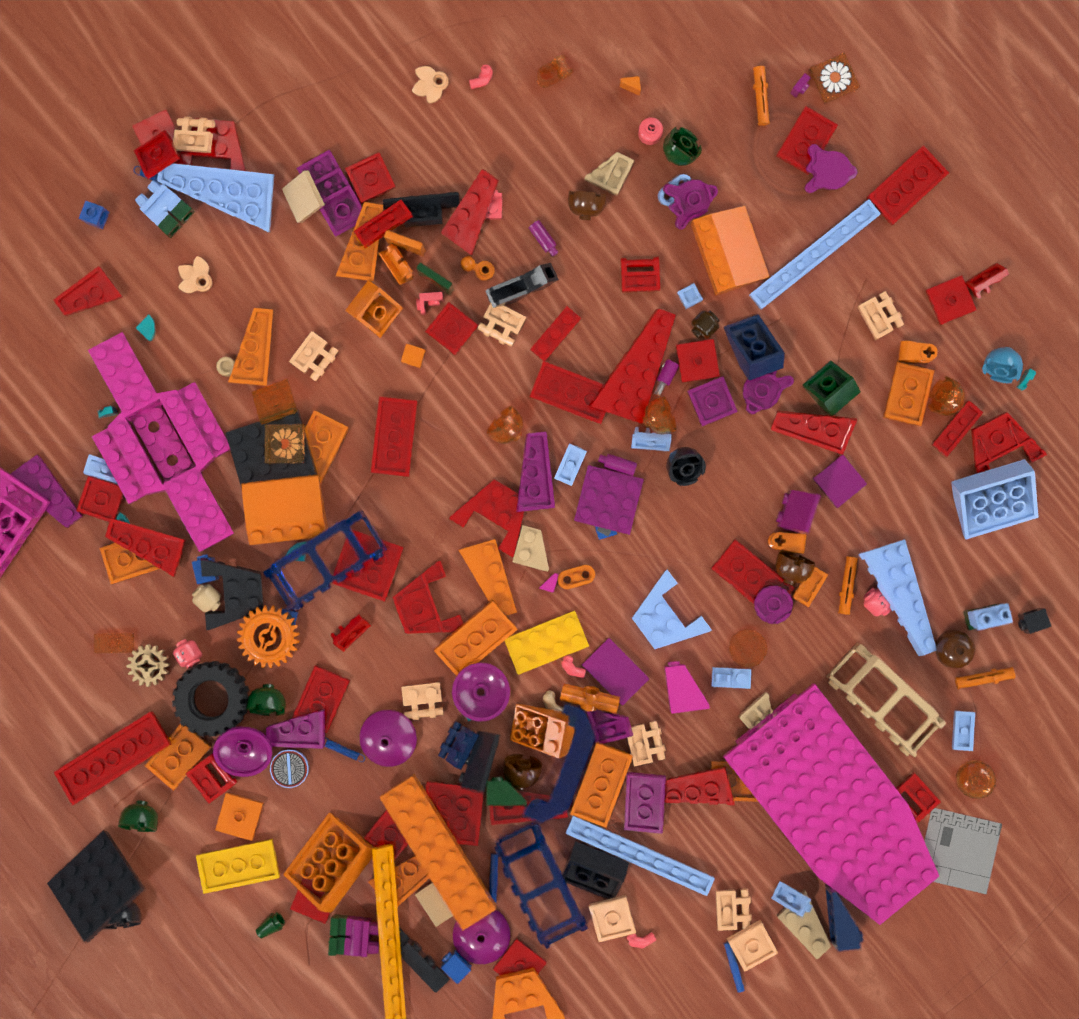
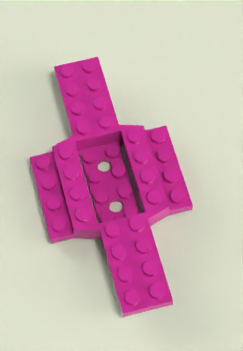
M123 332L89 349L88 352L122 411L108 425L107 429L97 433L92 438L127 502L132 504L147 495L166 492L199 552L233 535L234 532L202 475V472L212 461L230 451L228 440L196 383L193 382L178 391L172 390L157 393ZM162 405L164 406L167 414L169 415L172 423L174 424L177 432L179 433L182 441L184 442L187 450L189 451L196 465H194L191 461L188 453L186 452L183 444L181 443L178 435L176 434L172 424L170 423L167 415L165 414ZM129 422H133L137 432L139 433L142 441L144 442L147 450L149 451L152 459L154 460L157 468L159 469L162 477L164 478V484L162 483L159 475L157 474L154 466L152 465L149 457L147 456L144 448L142 447L139 439L137 438ZM151 422L159 424L160 427L157 432L149 431V424ZM170 455H175L178 458V462L174 466H170L167 463V458Z

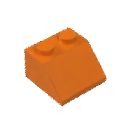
M368 280L345 311L381 338L403 307L380 287Z

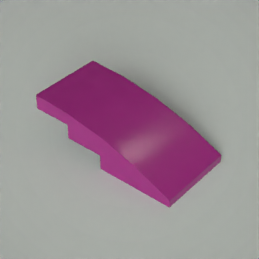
M330 149L297 167L296 169L299 174L309 170L324 203L320 211L334 236L336 237L354 227L362 206Z

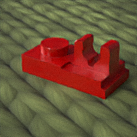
M996 263L965 283L967 287L971 288L973 295L980 299L981 290L990 293L989 285L1002 281L1009 273L1007 268Z
M358 614L355 618L351 619L345 628L340 625L338 628L341 632L338 635H335L333 632L331 633L334 646L344 652L371 626L370 623Z

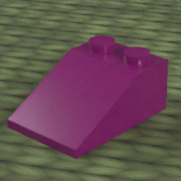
M789 490L782 499L784 507L782 511L778 512L776 522H778L777 527L799 534L808 533L820 495Z

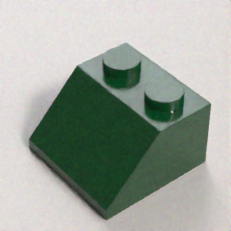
M832 361L828 362L802 385L815 402L830 416H834L861 393L854 378Z
M491 777V781H487L488 806H527V801L507 781H504L503 777Z

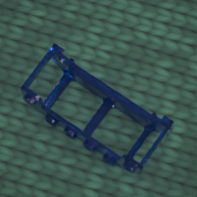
M358 511L276 561L270 568L263 571L266 579H271L287 605L286 611L293 609L295 612L304 607L303 602L308 603L316 598L314 594L321 591V593H324L332 588L331 583L335 581L340 583L348 578L347 573L353 570L355 573L364 568L363 563L373 559L375 562L383 557V552L387 548L364 511ZM361 520H364L380 546V549L371 554H367L351 530V526ZM342 531L357 553L359 560L333 576L316 551V547ZM308 553L324 578V582L299 598L294 593L281 570ZM275 575L278 576L279 580H280L281 583L283 584V586H284V588L286 589L287 593H288L289 596L291 597L292 603L290 602V600L288 599V597H287V595L285 594L284 590L282 589V587L280 586L279 582H278L277 579L275 578Z
M566 703L562 713L568 715V726L575 728L576 732L549 803L541 799L532 800L526 806L523 816L540 823L569 810L596 738L584 710Z
M535 821L496 840L494 849L504 864L502 870L507 879L510 878L513 883L511 889L515 897L519 896L521 900L519 905L523 914L527 913L530 918L528 924L531 931H536L539 943L548 949L552 943L579 930L581 932L587 930L588 923L585 917L582 916L541 831L542 828L539 822ZM528 829H532L536 839L535 842L507 856L502 842ZM539 850L552 873L553 879L527 893H523L510 863ZM554 888H558L571 913V917L549 929L543 930L542 927L540 928L528 901ZM573 923L577 924L576 927L548 940V935Z

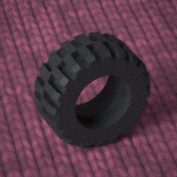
M219 661L204 662L186 670L182 674L183 676L177 680V687L173 689L172 693L175 696V699L172 701V707H176L174 714L176 717H180L181 721L179 723L183 727L187 726L188 731L191 733L196 732L199 736L203 737L209 735V737L222 735L226 730L236 727L244 719L243 716L247 713L249 686L245 685L244 681L246 679L244 676H240L236 668L229 667L230 664L219 663ZM205 681H217L227 691L228 706L219 716H206L196 706V689Z

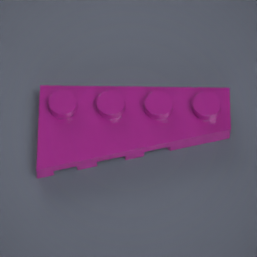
M546 432L526 434L516 512L555 508Z
M39 455L34 456L11 473L18 480L48 499L51 503L46 511L66 528L84 517L80 512L76 511V505Z

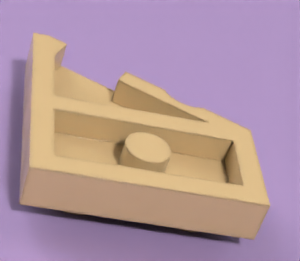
M617 152L609 160L599 165L592 173L586 175L585 181L618 196L634 160Z
M522 525L513 558L514 563L548 572L549 567L541 530Z
M764 692L738 716L750 730L754 725L756 726L761 720L765 719L769 713L773 712L768 693Z

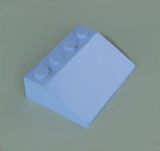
M1025 459L951 481L953 498L965 540L1039 518L1035 471Z

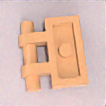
M192 117L178 118L177 125L182 126V130H175L173 144L176 151L211 153L213 134L206 132V130L214 128L215 121L203 117L200 119H193ZM198 127V130L191 131V128Z
M886 291L879 295L882 302L879 303L876 297L857 307L875 340L894 330L890 323L894 322L897 328L904 325L901 313L897 312L893 305L892 297L889 298ZM886 307L891 317L887 318L882 308Z
M490 303L484 315V318L490 322L488 325L480 323L478 330L484 332V335L488 337L492 336L498 339L499 343L512 347L515 340L508 336L510 332L518 335L526 317L506 306L493 308ZM495 324L505 328L503 334L493 329Z
M311 331L289 362L304 373L309 368L314 370L310 378L316 381L319 376H323L328 364L335 360L334 356L338 350L332 346L329 352L325 351L324 348L328 343ZM321 354L324 358L317 366L314 364V361Z
M440 682L401 687L403 705H411L412 711L404 712V715L409 719L419 720L421 717L430 716V718H436L438 715H444L443 707L435 708V702H442ZM429 703V709L418 710V704Z
M657 721L649 722L651 730L648 731L645 730L644 724L631 726L633 736L627 737L630 752L633 755L634 766L653 762L651 754L657 753L658 760L665 759L664 751L666 749L665 745H662L660 737L662 732L661 728H658ZM653 736L655 747L649 748L647 738Z
M735 889L715 890L718 931L737 930V922H742L743 929L750 926L752 915L749 913L751 897L749 896L748 889H741L740 897H736ZM736 904H741L742 914H737Z

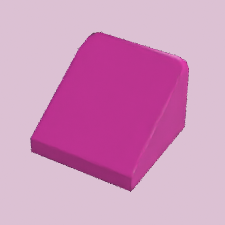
M554 573L539 589L554 592L558 574Z

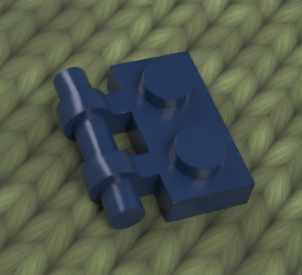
M455 721L453 727H450L448 730L449 734L445 742H442L440 746L441 750L438 756L445 759L448 753L446 761L455 768L462 770L479 735L471 729L462 726L460 722Z

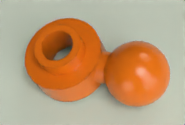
M466 256L460 262L461 268L464 271L474 270L476 277L481 281H488L494 275V266L488 261H482L477 264L472 257ZM483 267H486L488 269L487 274H484L482 272Z

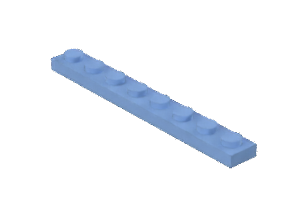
M867 200L749 296L762 310L881 213L870 200Z
M572 816L565 832L574 838L705 896L708 895L715 879L709 874L576 816Z

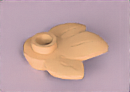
M429 66L415 69L420 80L414 85L412 92L418 96H426L428 103L438 101L441 98L442 90L448 86L449 80L447 75L440 71L436 72ZM441 79L443 82L438 85L436 80Z
M197 256L195 258L193 266L182 265L178 267L180 276L184 280L179 284L178 288L183 292L193 293L197 290L205 292L211 288L212 278L208 275L209 266L201 257ZM205 279L206 284L201 286L200 281Z

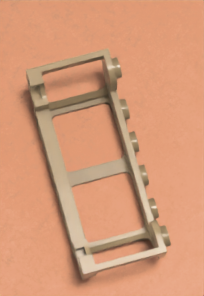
M856 643L826 676L830 680L828 684L836 691L838 688L847 694L846 699L853 705L857 703L862 708L860 712L868 719L872 717L876 721L874 725L882 732L886 730L890 734L888 738L896 745L899 744V750L906 756L910 754L916 757V751L938 728L942 729L946 724L925 700L876 655H872L862 644ZM856 652L866 660V663L848 683L842 684L833 675ZM873 667L897 688V691L877 712H873L852 691ZM904 695L927 717V720L907 741H904L883 721L884 716ZM931 723H933L934 725L928 730V732L916 743V745L913 748H911V745L915 742V740L927 729V727Z

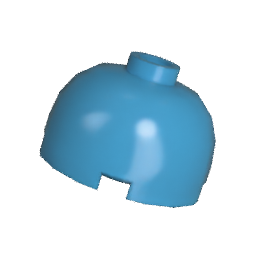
M1002 347L992 350L987 355L982 370L985 375L986 373L992 375L990 379L994 381L1012 383L1014 379H1017V381L1020 379L1023 362L1021 356L1012 348Z

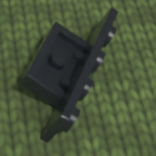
M459 192L383 199L384 210L399 200L403 201L413 216L404 222L405 228L443 224L442 209L456 208L460 204Z
M399 927L401 958L437 993L450 979L435 964V960L429 954L426 955L422 951L420 944L415 940L413 941Z

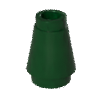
M278 912L275 914L271 913L256 929L257 936L263 939L282 930L285 925L284 918Z

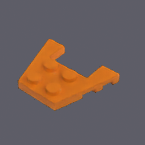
M534 968L496 977L492 1019H506L505 1014L542 1005L544 1006L547 1019H565L563 1011L560 1010L554 997L551 996Z

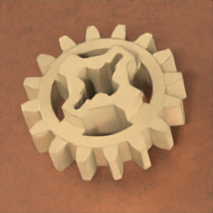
M148 644L145 649L143 646L138 647L139 652L136 650L132 651L134 657H128L131 664L127 665V668L132 670L128 675H134L133 682L140 680V686L146 682V686L149 687L152 682L154 685L159 684L158 679L161 681L165 680L163 674H169L166 667L170 666V664L165 662L169 657H163L164 650L157 651L158 646H154L151 649V645ZM142 654H144L143 659L140 662H137L138 658ZM154 655L158 657L159 661L154 658ZM148 663L156 666L149 668L141 665ZM157 669H160L159 673L155 677H153L154 672Z

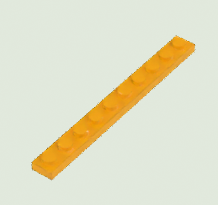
M387 844L372 848L385 1019H406L393 845Z

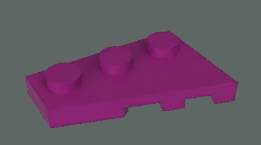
M325 709L268 725L266 727V737L269 739L271 746L323 749L325 747Z

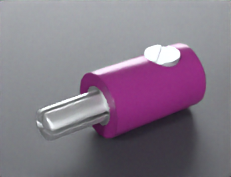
M667 359L663 364L657 378L659 384L654 392L656 395L660 396L665 385H670L679 367L677 363Z

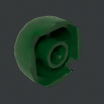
M674 127L665 137L663 143V151L667 160L678 166H686L693 163L702 153L701 145L698 147L696 143L697 137L686 128L676 129Z
M263 684L262 687L256 688L249 695L246 711L249 710V713L262 716H270L269 714L276 712L275 716H281L285 714L286 700L279 690L274 689V685Z
M137 800L136 804H130L123 809L118 827L129 831L135 829L137 832H156L158 827L157 811L153 807L148 806V802Z

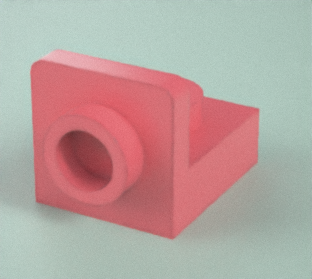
M498 190L495 191L492 202L489 205L486 219L502 220V193H498Z
M442 292L420 293V299H416L417 310H421L422 315H426L425 303H428V306H438L440 302H444Z

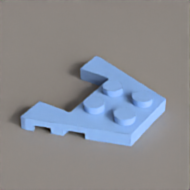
M668 570L664 571L632 617L654 649L712 630L702 616L686 627L678 619L662 597L664 593L678 584Z

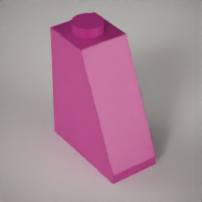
M679 661L668 662V666H664L670 713L710 709L707 700L685 665L680 664Z

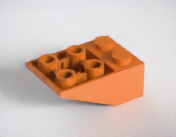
M516 704L510 740L556 758H561L571 752L577 717L561 711Z

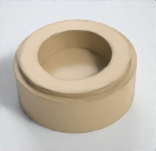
M229 357L221 358L217 362V371L225 377L231 376L235 361Z

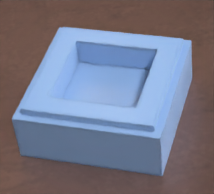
M695 283L677 292L685 309L703 301Z

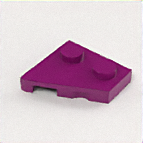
M601 710L587 711L596 742L605 744L633 736L628 716Z

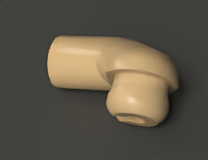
M549 690L543 695L546 709L565 712L566 708L556 704L554 699L556 695L553 691Z

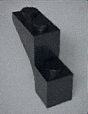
M547 263L539 265L521 276L485 290L493 308L516 303L532 292L547 288L559 279L552 264Z

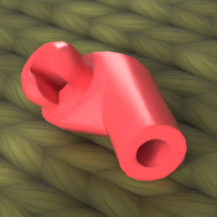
M483 65L479 77L469 80L471 90L489 84L493 75L490 65Z
M563 657L561 664L568 675L580 678L585 677L586 669L575 667L573 657Z
M652 932L644 937H637L636 933L627 936L628 944L631 947L641 949L657 941Z

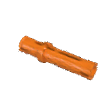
M765 66L753 67L755 82L753 90H755L758 126H765L770 124L767 99L768 83H766Z
M846 556L842 590L839 592V596H841L839 614L850 615L851 602L855 595L853 594L858 561V558ZM850 568H851L850 580H849V584H848L849 571H850ZM847 587H848L847 600H846V604H845L846 592H847Z
M1013 667L1000 670L994 668L989 672L955 677V685L959 690L988 683L998 684L999 681L1015 679V671Z

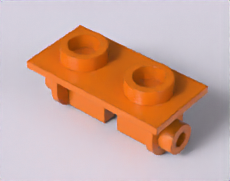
M391 244L387 247V250L379 252V255L399 285L413 280L414 271L406 260L401 261L403 256L397 246Z

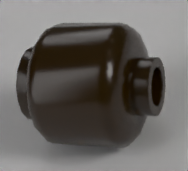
M710 310L708 312L701 311L691 321L693 327L691 331L697 338L708 339L719 329L718 323L720 320Z

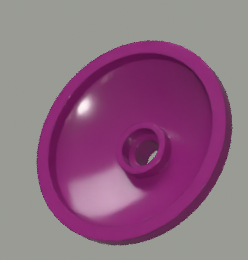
M475 663L467 666L457 675L452 687V697L456 708L462 715L474 721H488L500 715L506 708L510 698V686L504 673L497 667L487 663ZM479 688L484 689V695L479 696L477 690Z
M380 710L373 713L365 720L360 730V745L364 754L372 762L380 766L393 767L404 763L411 757L417 744V734L413 723L404 714L395 710ZM387 739L388 744H384L382 740Z
M234 727L226 730L225 733L217 738L214 744L213 755L217 765L225 772L234 776L248 777L266 769L272 758V746L269 739L260 731L250 727Z
M496 909L465 930H462L456 921L453 929V942L458 953L467 961L475 964L492 963L499 959L507 950L510 942V927L504 915ZM483 935L485 939L479 941L477 937Z

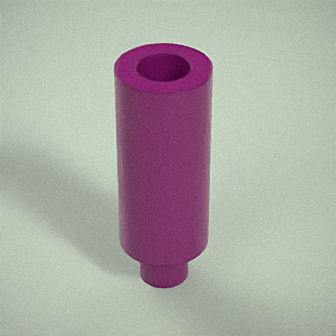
M538 220L530 225L528 229L545 253L549 252L552 257L557 255L558 251L555 248L557 244L541 221Z
M600 454L598 462L604 463V467L630 476L634 475L637 466L635 462L611 454L607 456Z

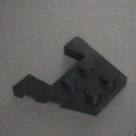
M201 558L202 577L223 576L225 601L224 611L205 612L206 630H211L241 619L244 616H249V611L256 613V607L263 611L262 577L260 571L240 566L234 567L226 565L224 562H214L208 560V558Z

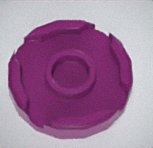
M768 586L761 589L754 600V609L757 616L769 624H778L785 621L792 612L793 600L790 594L779 586Z

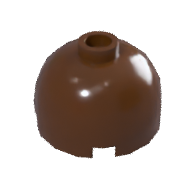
M569 191V208L573 214L579 215L580 220H591V217L598 216L604 209L606 194L601 193L599 195L594 192Z
M779 551L775 566L779 576L784 578L783 582L794 585L795 582H805L812 575L815 562L801 555L798 557L794 556L791 552Z
M957 630L948 631L941 634L936 641L937 659L946 667L952 669L963 668L974 658L975 645L972 639L964 632Z
M524 754L507 756L503 764V775L506 781L519 790L533 786L539 780L542 763L535 757L530 756L529 759H523Z

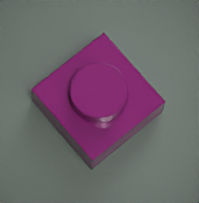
M804 73L790 94L795 98L800 93L803 95L810 86L807 83L811 77Z

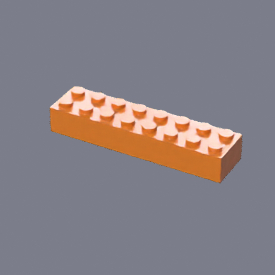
M412 774L382 793L379 798L461 929L465 930L495 911L497 904L416 775Z

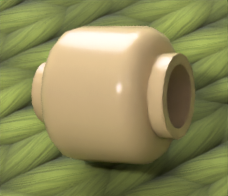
M201 584L192 593V602L203 612L210 610L214 612L221 604L219 602L221 594L210 584Z

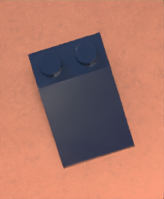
M759 315L724 326V331L738 364L748 380L784 368L785 352Z
M825 884L830 942L837 951L861 949L860 943H863L862 931H859L858 926L835 890Z

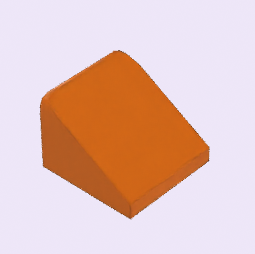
M640 77L621 78L620 87L640 95Z
M406 344L401 363L421 368L425 350Z

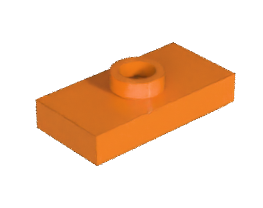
M815 567L812 575L805 582L799 583L791 598L809 608L828 574Z

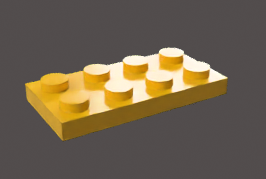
M575 611L512 635L505 640L518 675L589 647Z
M273 839L196 855L203 894L280 878Z

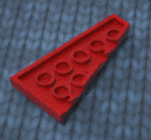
M662 309L655 310L640 335L633 341L631 348L624 354L610 374V378L598 391L599 393L596 398L591 401L590 407L639 424L643 423L676 317L675 314Z

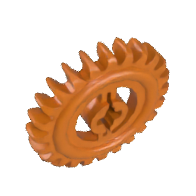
M264 605L263 611L256 607V614L253 611H249L250 618L247 616L243 617L246 623H239L243 630L237 631L238 634L242 635V637L236 639L238 642H242L238 648L245 649L242 655H249L248 662L254 659L255 666L261 662L262 668L266 666V663H268L269 668H273L274 662L279 667L281 665L280 660L287 663L286 656L293 657L291 650H298L293 644L300 642L295 639L296 636L300 635V632H294L298 625L291 624L295 618L287 619L289 612L282 615V608L275 612L274 605L270 608V611L267 605ZM263 623H270L268 628L260 632L259 641L261 645L258 647L254 638L255 630ZM276 627H278L282 634L281 644L275 650L266 651L268 646L278 640L279 634L276 630ZM270 632V633H271V637H272L273 639H270V640L267 642V636H266L265 634H267V633Z

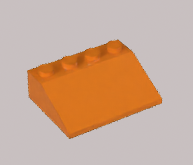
M745 206L712 213L692 221L691 227L715 296L770 278Z
M319 474L241 484L249 545L324 537L327 535L328 524Z
M329 812L283 875L320 911L332 913L373 858L372 848L375 847ZM303 878L313 880V888L317 891L325 892L321 899L301 884Z

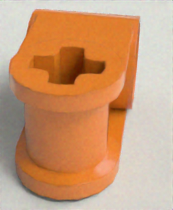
M900 341L898 361L929 363L937 357L938 350L933 344ZM926 350H928V353H931L928 358L926 354H923Z
M776 532L768 537V544L772 549L804 554L807 535ZM775 538H779L782 542L778 544L775 542Z

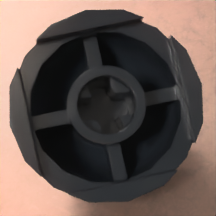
M680 447L669 455L666 469L672 482L674 481L680 486H689L698 481L697 478L701 474L702 476L704 475L706 464L696 449Z
M135 902L130 903L104 929L113 930L117 929V927L129 928L140 925L142 918L138 905Z

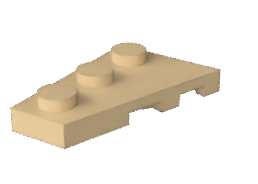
M804 889L801 893L808 897V894ZM786 907L777 914V917L817 960L831 947L813 907L810 913L805 911L803 917Z

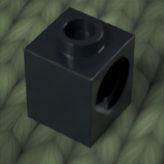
M1037 608L1018 615V626L1026 634L1052 627L1046 608Z

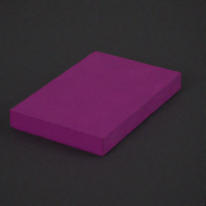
M610 638L582 664L611 695L620 697L619 703L622 706L649 680L645 673Z
M627 772L624 830L663 834L666 775Z

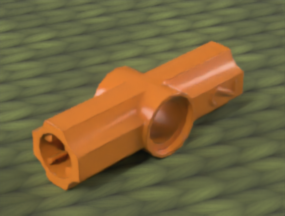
M564 683L560 701L580 705L585 711L601 710L617 714L620 697L602 693L594 686L581 688Z

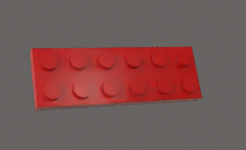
M150 711L59 768L54 774L73 806L172 744L153 711Z

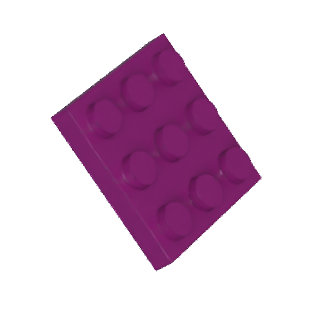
M588 465L574 521L630 535L644 479Z

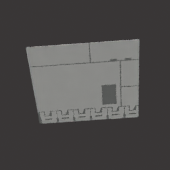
M934 808L930 814L924 841L939 874V877L933 882L987 894L1002 824Z

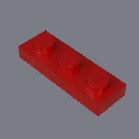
M399 200L353 232L366 249L382 238L387 230H394L413 216L403 201Z
M566 306L532 346L530 351L542 361H546L579 323L581 317Z
M969 400L966 401L931 446L945 457H948L984 412Z

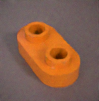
M589 565L564 570L558 576V584L563 589H572L589 584L595 578V571ZM583 571L589 572L588 578L582 577ZM565 576H569L571 578L570 583H565L563 581Z

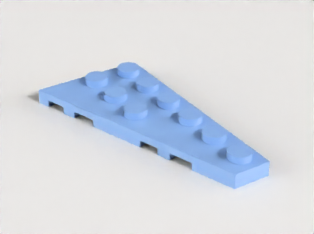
M174 163L158 173V182L270 232L274 174Z
M897 541L860 553L861 559H865L869 566L867 568L869 573L874 575L878 581L877 586L889 602L891 610L895 611L898 615L899 624L904 626L908 632L907 637L918 656L937 651L906 541Z

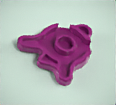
M815 144L809 146L808 153L811 161L806 166V171L812 173L813 178L805 185L807 193H813L820 188L827 190L839 189L846 185L850 179L857 176L856 167L850 163L844 154L837 151H824Z
M697 179L684 181L680 185L669 183L664 185L663 192L674 198V202L669 205V210L676 215V228L684 229L690 220L698 218L708 211L710 202L718 194V189L715 185H708Z
M777 371L752 380L747 379L742 390L746 411L749 414H756L758 411L774 406L779 400L781 392L793 385V377L784 376L777 378L775 376Z

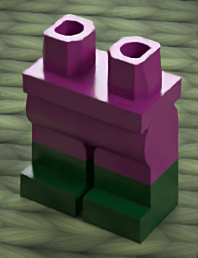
M333 914L330 922L328 956L350 955L367 957L368 954H378L380 951L379 941H370L371 935H379L378 922L372 921V918Z

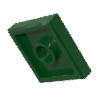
M419 263L416 268L418 274L451 296L454 291L452 283L423 263Z

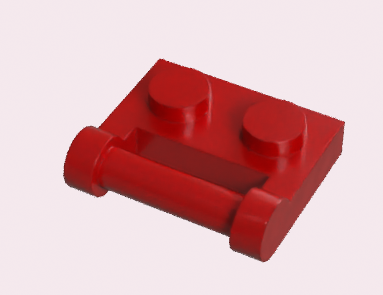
M659 257L637 260L620 259L622 293L660 291ZM653 266V271L627 272V267Z
M213 752L185 773L209 804L237 783L234 777L232 778L229 773L217 765ZM211 763L226 782L223 786L208 769L207 764Z
M914 772L896 788L900 794L905 791L921 809L916 813L909 805L917 824L941 803Z

